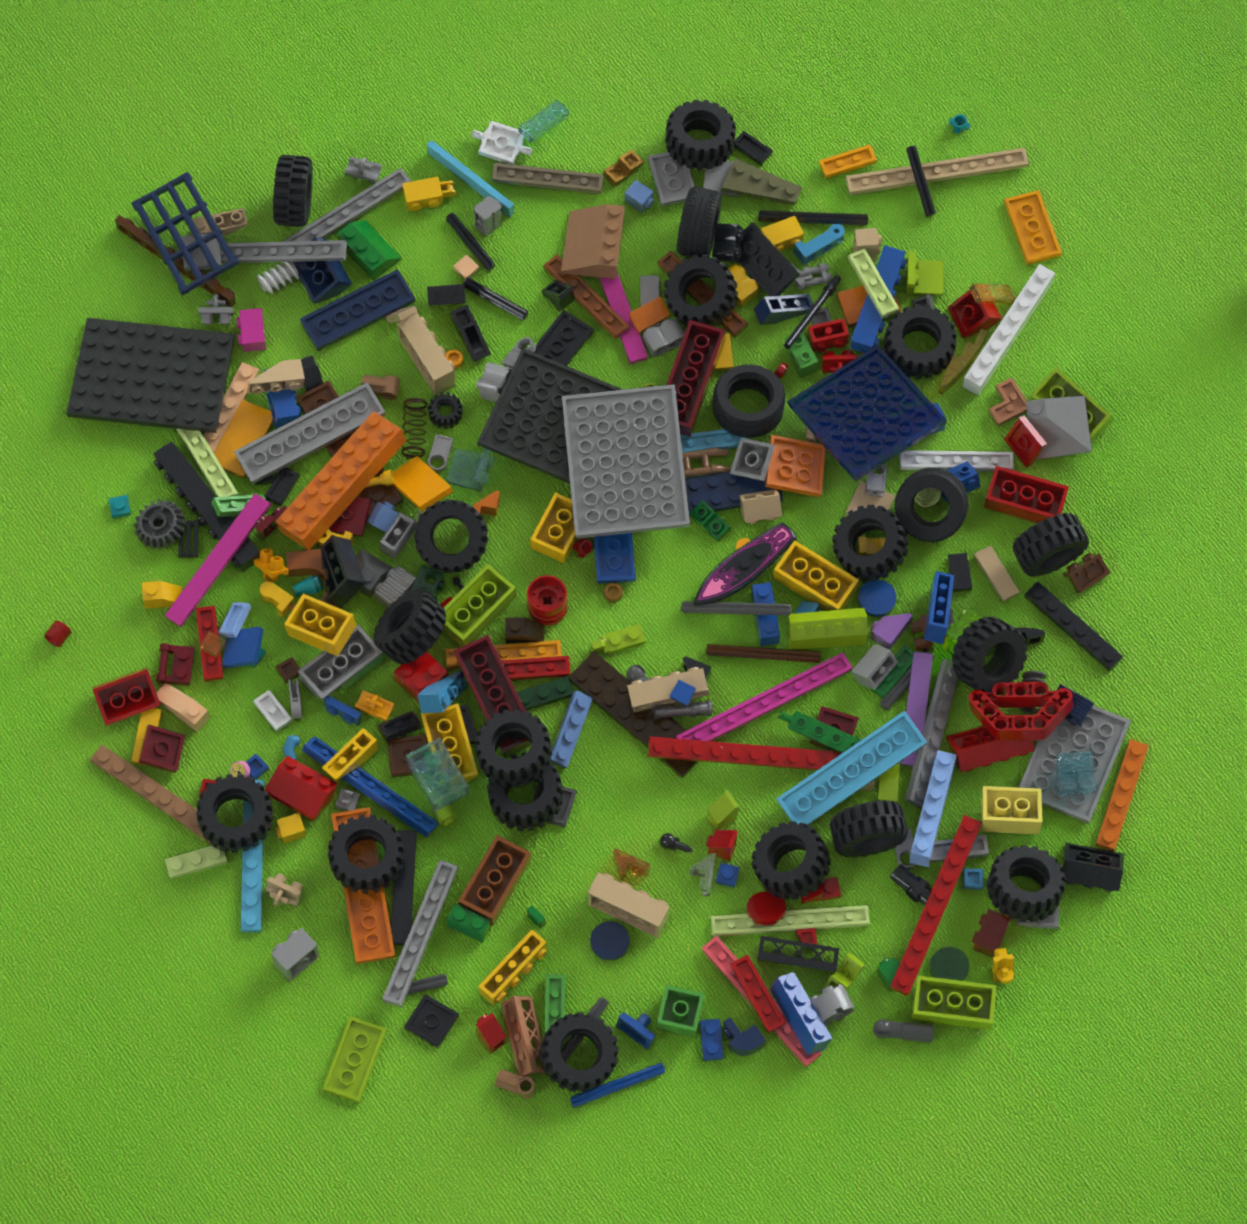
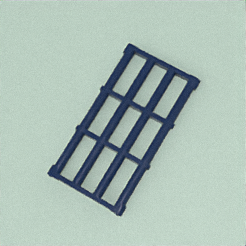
M189 172L180 175L131 203L148 230L149 237L153 239L163 258V263L167 265L174 277L181 295L189 293L191 290L240 263L224 239L222 230L218 228L211 216L207 203L202 200L193 184V179ZM183 182L197 204L189 210L186 209L174 188ZM166 191L169 192L181 213L172 219L158 197ZM150 200L153 201L164 221L162 225L154 228L142 206ZM201 211L212 231L204 237L201 236L191 218L192 215ZM183 220L196 240L188 246L185 245L175 227L176 224ZM167 229L179 248V251L172 255H169L158 235ZM215 238L229 261L220 267L206 243ZM199 247L212 269L211 272L202 276L190 254L191 251ZM182 256L196 278L195 281L188 285L185 284L173 262Z

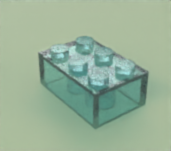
M441 738L405 755L408 767L434 812L469 794L468 784Z

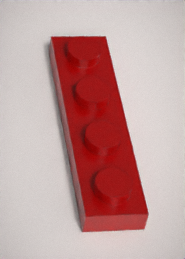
M215 605L196 608L204 682L222 680L223 670Z
M569 656L502 660L511 681L567 677L571 675Z
M746 955L730 963L734 974L767 1033L769 1034L785 1026L786 1022L750 957Z

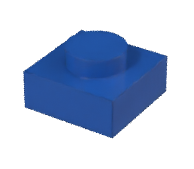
M720 863L716 883L735 888L740 867Z

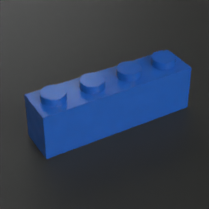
M935 571L930 587L924 634V640L943 644L948 629L954 575Z
M795 973L778 977L769 990L806 1054L809 1056L824 1051L832 1037Z

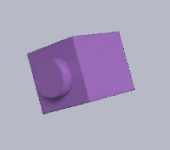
M907 613L882 617L879 622L875 621L870 628L872 631L870 638L890 650L911 623L913 615Z

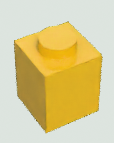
M299 813L277 820L278 827H275L278 839L282 838L284 844L306 837Z

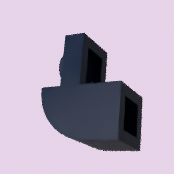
M731 1018L724 1021V1029L722 1031L728 1039H732L728 1043V1048L733 1053L748 1056L766 1046V1039L756 1025L741 1033Z

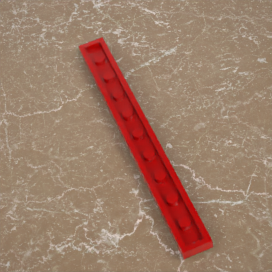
M649 737L648 757L816 771L842 754L838 751Z
M966 815L963 816L890 989L906 996L909 995L982 822Z

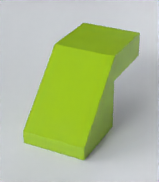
M851 953L847 954L836 972L829 977L822 990L829 986L834 988L842 984L847 991L865 964Z

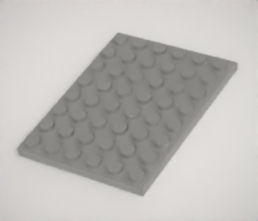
M675 384L562 396L576 539L690 527Z

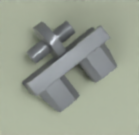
M350 157L345 175L377 183L382 164L367 161V158L364 157L362 159Z
M218 294L214 295V300H207V305H214V307H199V314L201 315L203 325L213 324V315H220V324H230L231 315H234L233 307H219V305H226V300H219Z

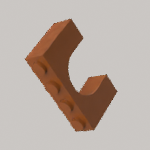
M321 549L286 552L289 577L318 575L322 580L326 579V570L322 568ZM327 591L320 601L325 602V597L328 596ZM291 605V612L296 605ZM332 605V606L337 607V608H339V609L342 610V607H338V606H336V605Z

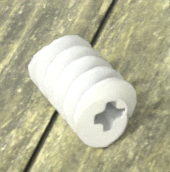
M282 262V266L277 264L276 270L270 268V274L264 271L263 277L257 275L262 289L273 294V288H276L278 291L280 290L279 284L286 287V280L290 283H293L292 277L299 280L298 271L293 262Z

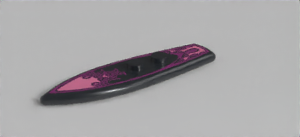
M780 522L730 554L703 581L693 605L700 606L718 602L749 585L785 553L794 540H797L793 530L783 522Z

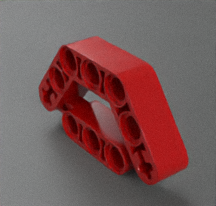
M1044 682L997 683L994 685L992 692L972 691L969 694V705L971 712L996 740H1044L1072 710L1073 697L1072 692L1067 688L1049 691L1048 685ZM998 707L1042 708L1036 715L1005 716Z

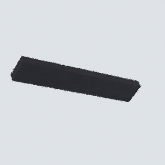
M397 830L403 842L404 862L402 863V871L398 873V878L394 882L391 934L393 945H405L412 928L417 831Z

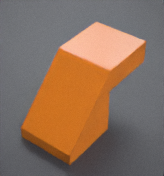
M494 491L475 503L473 508L480 515L483 513L496 516L500 491Z

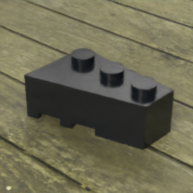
M331 535L321 546L322 568L326 570V579L323 581L324 586L327 587L328 594L325 597V603L344 607L365 585V581L350 540Z

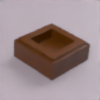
M293 657L276 666L277 671L286 684L289 679L292 681L299 677L298 671L300 668Z

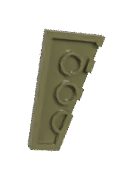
M735 158L721 191H732L738 195L748 194L753 195L754 198L761 199L763 197L771 199V201L795 205L802 187Z

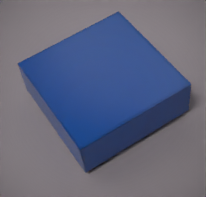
M678 680L670 694V698L688 706L696 688Z
M257 754L246 761L250 767L249 776L255 780L269 770V767Z

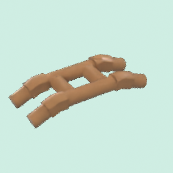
M708 448L682 453L685 477L731 471V466H710L708 457L728 456V449ZM701 458L702 468L691 469L690 459Z

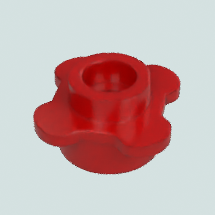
M587 537L579 538L576 543H573L572 548L577 551L580 558H584L592 550V543L586 540Z

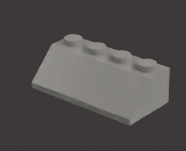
M357 625L338 656L323 651L298 671L299 680L312 694L323 700L383 654V652L364 630Z

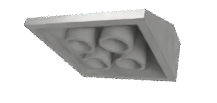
M1085 396L1026 401L1028 421L1047 443L1036 460L1092 452Z

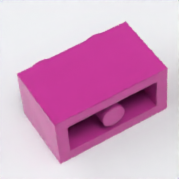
M262 308L239 310L240 317L236 318L237 328H241V334H238V343L243 346V352L266 350Z

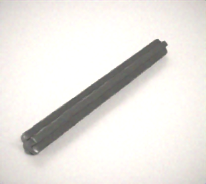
M683 601L681 605V610L684 613L789 616L792 610L789 604L714 602L694 606V601Z

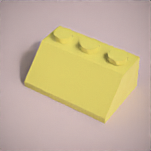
M983 786L981 832L1040 834L1042 826V789Z

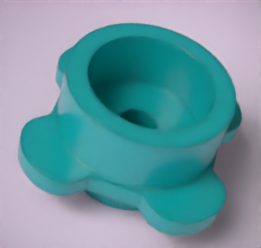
M963 114L956 115L949 120V125H952L956 134L970 128V123L967 122V118Z

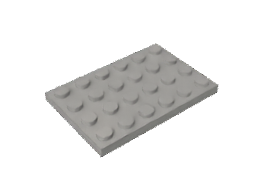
M1094 705L1081 727L1071 725L1064 718L1046 739L1038 740L1019 788L1042 789L1043 806L1089 824L1131 720Z

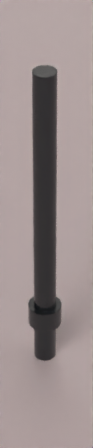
M836 275L823 288L824 292L784 343L786 349L791 348L828 297L834 294L837 285L842 280L839 275Z

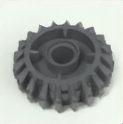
M158 499L157 504L151 501V506L149 507L144 504L145 510H139L141 516H135L137 522L134 523L135 533L140 542H143L147 547L150 546L153 550L156 547L162 550L164 545L169 549L170 543L176 545L175 539H181L179 533H185L183 527L186 526L182 510L175 503L172 502L170 504L168 500H165L163 503L162 500ZM163 522L160 527H157L159 523Z

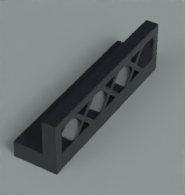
M761 936L757 959L836 972L839 948ZM764 940L773 942L777 949L772 953L763 952ZM777 943H783V945L779 947ZM790 944L793 945L797 952L792 956H786L781 948ZM796 946H802L803 948L798 950ZM808 947L813 949L816 956L812 959H805L800 952ZM816 949H820V950H823V951H821V952L818 954V952L816 951ZM825 951L835 952L833 963L824 962L820 955Z

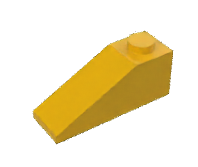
M362 728L322 769L335 781L339 780L364 764L379 750L377 739Z

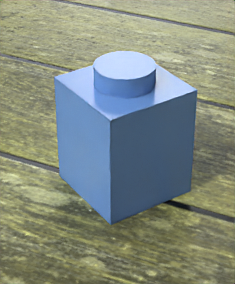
M635 180L625 192V202L643 213L654 202L653 191Z
M386 501L384 504L377 502L367 522L387 532L399 513L394 510V505Z

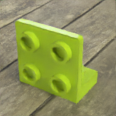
M908 251L906 294L942 296L944 262L919 260V258H916V251Z

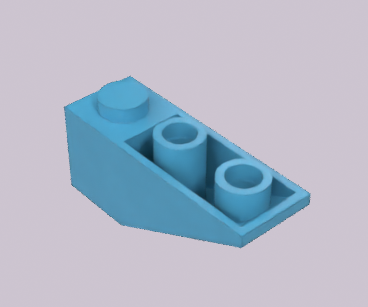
M458 671L425 687L417 695L421 713H442L466 689V680L463 677L462 671Z

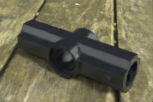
M900 864L893 871L890 879L903 888L911 900L916 903L920 902L925 906L932 891L930 884L922 877H916Z

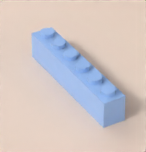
M937 751L909 863L929 868L955 768L956 754Z

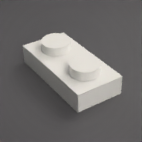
M270 690L253 701L276 732L292 722V718Z

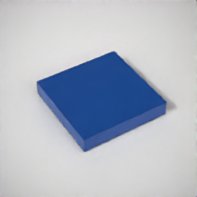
M261 627L241 629L237 638H227L222 666L226 669L258 664L264 629Z

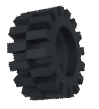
M443 392L440 393V396L434 395L435 399L431 398L428 405L429 418L433 424H438V428L444 426V429H447L448 425H450V428L454 427V423L457 425L459 420L462 419V403H460V399H456L455 394L450 396V392H447L446 395ZM443 405H449L453 411L448 416H442L439 414L438 409Z

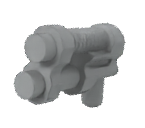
M819 263L818 266L812 268L807 266L802 271H799L793 265L801 274L793 281L799 290L816 284H827L832 280L831 273L827 274V271H829L828 264ZM814 274H821V277L812 278Z

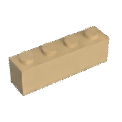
M693 667L683 673L676 671L665 677L654 676L648 681L642 682V680L631 682V685H627L633 712L651 709L653 706L677 703V701L670 698V694L678 680L696 688L692 699L709 695L703 668Z

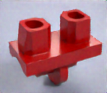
M844 350L842 355H835L833 351H825L824 356H822V373H837L838 378H842V372H855L856 355H853L851 350Z

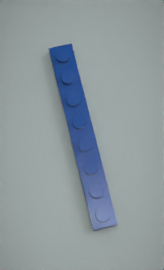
M316 736L309 740L302 749L303 752L323 766L338 753ZM360 767L342 777L343 780L426 838L437 829L439 822Z

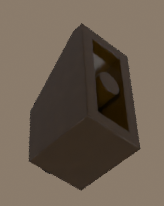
M505 618L506 644L544 641V625L527 618Z

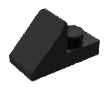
M313 355L301 359L305 377L303 385L306 392L323 384V380Z

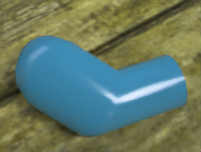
M297 735L287 737L283 746L285 757L289 756L296 761L298 760L293 750L295 746L300 744V738Z

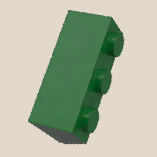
M366 220L351 222L337 233V240H345L347 242V254L373 281L402 259Z

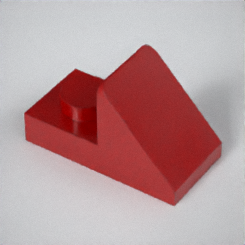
M827 878L822 885L819 884L817 886L818 889L815 892H809V896L804 898L800 896L802 904L840 898L838 878Z

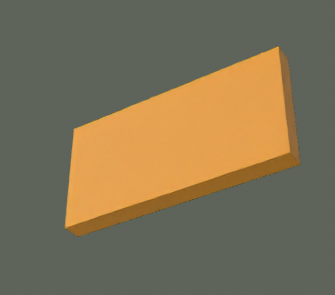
M1039 190L1004 199V205L1026 265L1062 256L1061 248Z
M242 399L214 452L224 471L240 478H245L246 473L235 456L234 451L268 434L273 424L271 411Z
M418 456L392 471L395 488L421 511L454 492L452 487Z

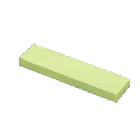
M865 248L848 255L849 262L881 318L883 319L898 312L899 307Z

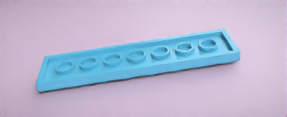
M903 711L776 798V800L791 821H796L797 824L802 822L808 826L926 745L927 741L908 714Z

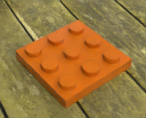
M771 435L769 444H774L775 448L766 474L765 487L821 497L826 445Z

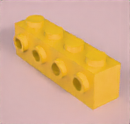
M531 930L478 986L479 994L493 1006L497 1002H502L507 995L506 992L518 985L520 982L519 978L524 973L528 974L532 970L533 963L545 956L547 953V942L534 930Z

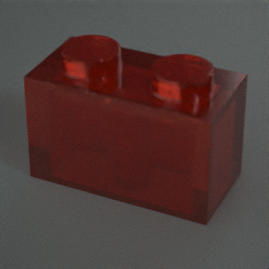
M991 909L988 910L986 915L982 914L978 924L982 926L980 932L975 931L971 941L975 943L973 950L992 958L995 957L994 950L999 949L1010 918Z

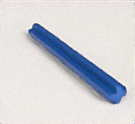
M658 1063L582 1092L570 1098L573 1107H577L664 1074L665 1068L662 1063Z

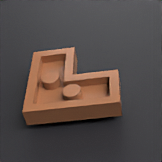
M1013 378L996 385L995 389L1003 402L989 408V413L997 426H1000L1026 413L1027 400Z

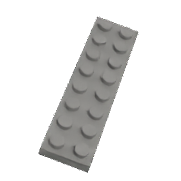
M367 382L234 451L253 485L356 431L373 411L382 417L386 413Z

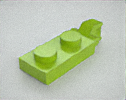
M638 624L604 634L599 637L600 640L592 642L591 647L596 653L604 651V653L613 654L646 643V639L641 625Z

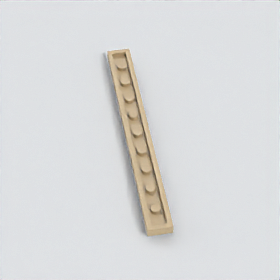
M1025 148L921 165L927 183L1025 168L1028 167L1029 162ZM911 166L846 176L849 195L916 185Z

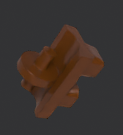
M926 614L920 615L921 619L911 622L913 634L920 632L925 634ZM924 637L914 639L916 651L929 650L933 652L931 641L924 640Z

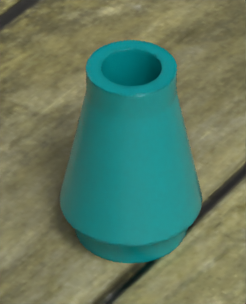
M312 575L293 585L296 596L315 594L323 590L318 575Z

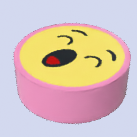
M238 761L231 765L230 773L233 777L242 774L247 779L250 775V767L246 762Z

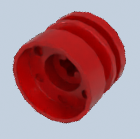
M549 575L534 579L527 589V605L530 617L534 621L546 626L557 624L564 619L568 609L565 584L560 579Z

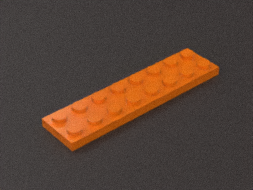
M370 807L331 814L334 831H339L338 826L342 822L347 824V819L351 817L355 820L359 818L358 815L364 814L365 818H369L371 814ZM361 840L355 843L348 851L349 862L358 868H372L378 865L379 858L376 841ZM343 886L356 964L396 958L384 887H380V891L374 893V890H368V894H362V890L358 889L356 893L351 891L350 886L347 888Z

